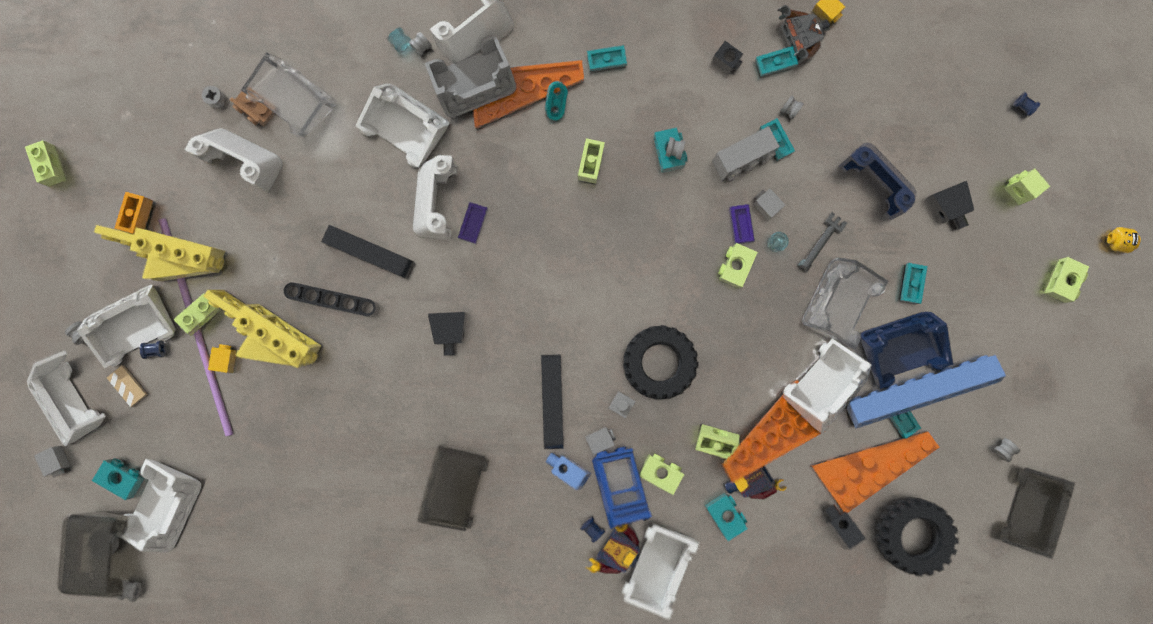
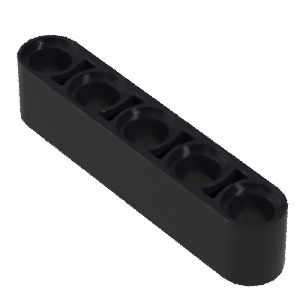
M328 225L321 240L322 243L405 279L414 261L331 225Z
M294 282L285 285L283 290L286 298L302 303L366 317H374L379 312V305L375 301ZM294 287H297L298 294L293 297L291 291ZM316 291L317 297L311 301L310 293ZM331 295H334L336 301L334 304L330 305L328 303V298ZM353 299L354 307L348 309L346 306L347 301ZM371 303L373 310L371 313H366L365 306Z
M561 354L541 355L544 450L564 449Z

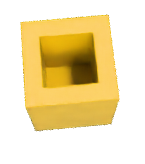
M820 0L812 11L822 21L827 19L829 24L840 20L843 16L841 12L845 6L839 0Z
M219 344V348L212 347L208 370L234 373L237 350H231L230 345Z

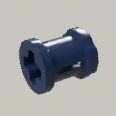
M1023 92L1014 102L1013 106L1026 112V116L1029 117L1038 109L1041 103L1035 102L1027 96L1026 92Z
M162 340L151 344L141 343L140 355L142 359H149V357L154 356L165 357V343Z
M593 517L589 518L580 527L581 531L584 530L588 534L592 543L596 542L605 533V530L601 529L594 522Z

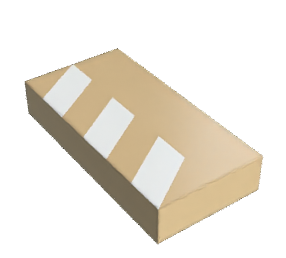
M121 365L107 377L130 407H134L148 395L124 365Z

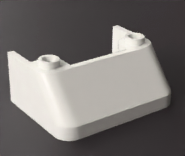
M66 351L35 362L27 379L30 392L64 446L74 443L99 427L105 418L104 413L99 414L98 411L87 409L71 383L70 373H72V368L68 362L65 363L64 361L67 355Z

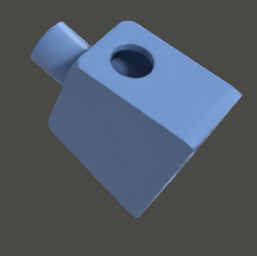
M551 453L546 460V463L553 467L551 472L576 490H581L592 474L566 456L559 458ZM565 465L568 467L566 473L563 471Z

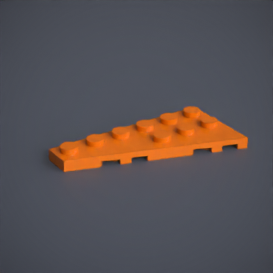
M582 60L511 67L516 90L506 97L474 109L475 129L546 98L548 87L554 81L562 82L567 88L583 82ZM556 88L554 93H558L560 88Z
M783 394L723 463V466L733 483L822 433L816 430L784 399Z
M928 431L911 435L906 439L887 442L883 445L867 448L810 466L842 512L848 513L940 447Z

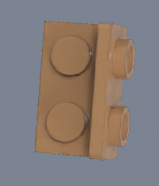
M246 85L236 99L233 97L229 99L234 103L232 107L240 114L243 112L249 115L247 119L254 125L259 123L264 127L278 111L276 107L248 85Z

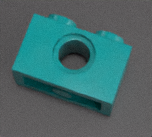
M677 127L655 132L653 136L662 173L682 169L686 165L685 162H688L686 151H683L680 160L676 159L675 156H665L670 137L676 141L683 140L682 133H678Z
M116 458L104 460L92 481L124 500L134 498L145 479L140 475V471L134 468H127L123 465V461ZM119 473L122 476L121 482H119L117 478Z
M724 493L706 504L705 507L725 539L730 541L748 529L745 525L748 521L742 512L738 514L735 507L737 504L732 496L728 497ZM727 511L732 512V518L729 521L723 519V515Z

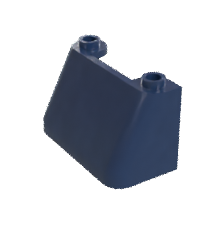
M872 143L862 144L839 165L844 172L854 169L859 173L866 167L891 193L885 200L888 203V210L884 213L890 220L906 213L914 205L917 194L915 187Z
M921 312L866 330L860 334L867 360L871 364L875 383L880 389L888 388L894 384V375L929 364L937 370H942L954 365L947 323L932 312Z

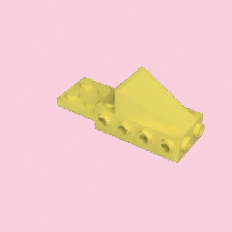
M96 225L94 233L102 234V239L131 246L130 250L137 252L136 256L147 258L142 276L144 279L167 281L215 272L219 273L224 266L223 257L225 251L137 227L134 235Z
M207 290L203 297L209 300L208 303L216 308L220 307L225 311V315L235 319L232 325L237 328L236 331L247 336L236 354L237 357L291 365L296 368L313 364L318 358L317 352L322 345L260 304L246 305L225 290Z

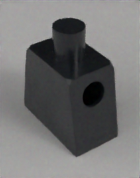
M967 180L927 197L943 223L954 220L958 230L969 225L965 214L974 211V206Z
M467 313L428 314L434 344L443 345L444 356L455 355V344L464 343Z
M834 504L824 510L831 519L827 522V525L844 549L850 550L866 539L847 512L840 513ZM840 521H843L844 527L842 529L839 527Z

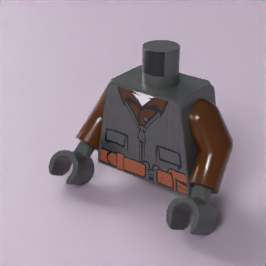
M787 5L777 9V11L782 13L779 16V20L786 18L781 28L789 47L793 46L794 56L796 55V58L800 57L798 63L814 57L821 47V42L824 39L823 33L830 30L829 21L826 19L818 22L815 14L791 10Z

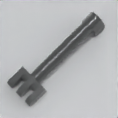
M833 212L829 214L824 222L828 226L807 258L802 259L797 265L799 268L802 267L806 273L812 267L813 261L834 231L840 234L847 225L846 221H843L840 226L838 225L841 220L839 216L833 222L832 218L835 216Z

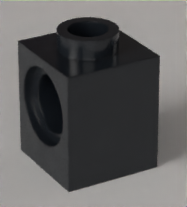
M724 41L714 54L712 62L730 74L733 69L737 71L743 63L741 60L743 53L727 41ZM729 55L733 58V61L728 62L724 57Z

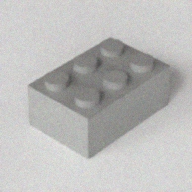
M768 126L717 152L712 162L722 181L727 178L730 181L738 177L739 173L743 170L748 172L754 169L755 165L760 161L764 164L773 159L772 157L776 155V151L780 146Z

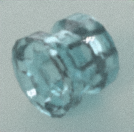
M397 28L389 34L387 40L395 45L394 48L397 52H401L409 46L408 42L411 38L404 34L402 28Z
M775 232L767 240V246L772 252L784 250L789 243L788 236L783 232Z

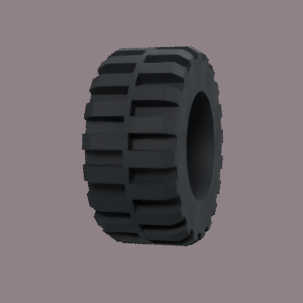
M664 325L652 326L639 332L629 342L624 353L623 367L625 376L631 386L643 396L658 400L671 399L681 395L692 385L691 383L697 375L698 354L693 347V342L683 332L681 333L674 327ZM654 345L669 346L678 357V369L668 380H653L643 369V356Z
M906 498L905 501L900 499L895 502V506L890 505L887 507L888 513H882L880 518L883 521L881 524H877L880 534L876 535V539L881 544L878 546L880 552L885 554L884 558L907 574L922 577L924 574L927 576L934 575L935 570L941 572L944 570V564L949 565L952 562L950 557L952 554L956 555L957 550L954 549L955 544H959V538L955 537L958 529L957 526L952 525L954 520L952 516L947 515V511L944 508L920 498ZM921 518L929 523L932 530V539L929 546L923 552L915 555L909 554L902 545V533L909 522Z

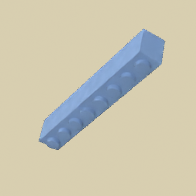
M984 355L972 363L966 361L959 364V367L953 369L952 367H947L941 370V373L935 375L934 373H929L919 380L915 378L910 379L901 386L895 384L882 392L879 390L873 391L867 397H854L850 400L847 411L855 429L999 383L1005 378L1006 374L996 355L991 357Z

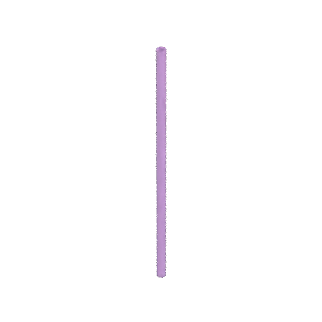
M166 218L158 220L162 234L172 237ZM185 278L177 279L185 308L192 304ZM201 329L194 333V337L221 424L227 437L233 435L214 371L208 370L210 358Z

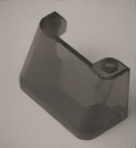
M440 444L434 457L417 522L465 532L467 528L471 529L474 517H471V509L480 476L488 468L489 461L486 460L487 455L447 444Z
M1025 467L1024 471L1020 470L1017 481L1020 482V489L1007 527L1003 526L1000 537L1003 538L1002 542L1053 559L1072 498L1075 482Z
M98 511L70 514L64 519L58 574V590L61 593L109 598L121 597L123 595L122 580L117 577H110L113 538L121 537L126 533L129 516Z

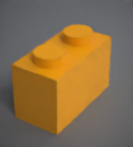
M125 192L114 229L130 234L135 233L136 227L145 230L153 200Z

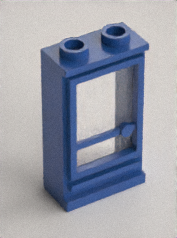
M626 447L615 449L613 453H608V451L597 453L592 463L610 529L626 523L629 525L638 520L646 521L650 519L652 515L648 508L633 448L626 449Z

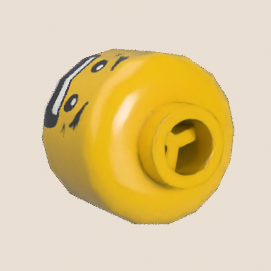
M1117 227L1107 237V243L1113 251L1123 253L1133 252L1139 247L1141 242L1137 231L1130 228Z

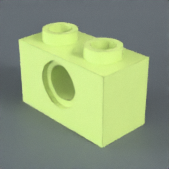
M586 138L578 180L597 183L605 142Z
M42 140L25 147L37 183L49 187L66 181L54 145Z
M1036 169L1028 172L1024 170L1019 175H1014L1008 180L1010 184L1005 187V190L1018 205L1036 199L1050 185Z
M738 243L733 247L730 246L725 256L728 257L726 264L722 263L718 272L721 275L719 280L738 289L742 288L758 252ZM733 261H738L741 264L740 270L733 269Z
M1069 257L1059 259L1044 294L1064 303L1074 302L1081 293L1080 287L1088 277L1087 271L1089 266ZM1067 277L1070 279V285L1066 282Z
M204 293L173 319L190 336L221 311L219 308L213 307L208 303L209 300L203 297Z
M702 424L696 450L728 459L739 445V434Z
M657 454L653 456L648 455L639 471V476L674 495L684 476L680 472L682 468L673 463L669 466L664 463L665 459ZM659 468H666L667 474L665 477L659 478L657 476Z

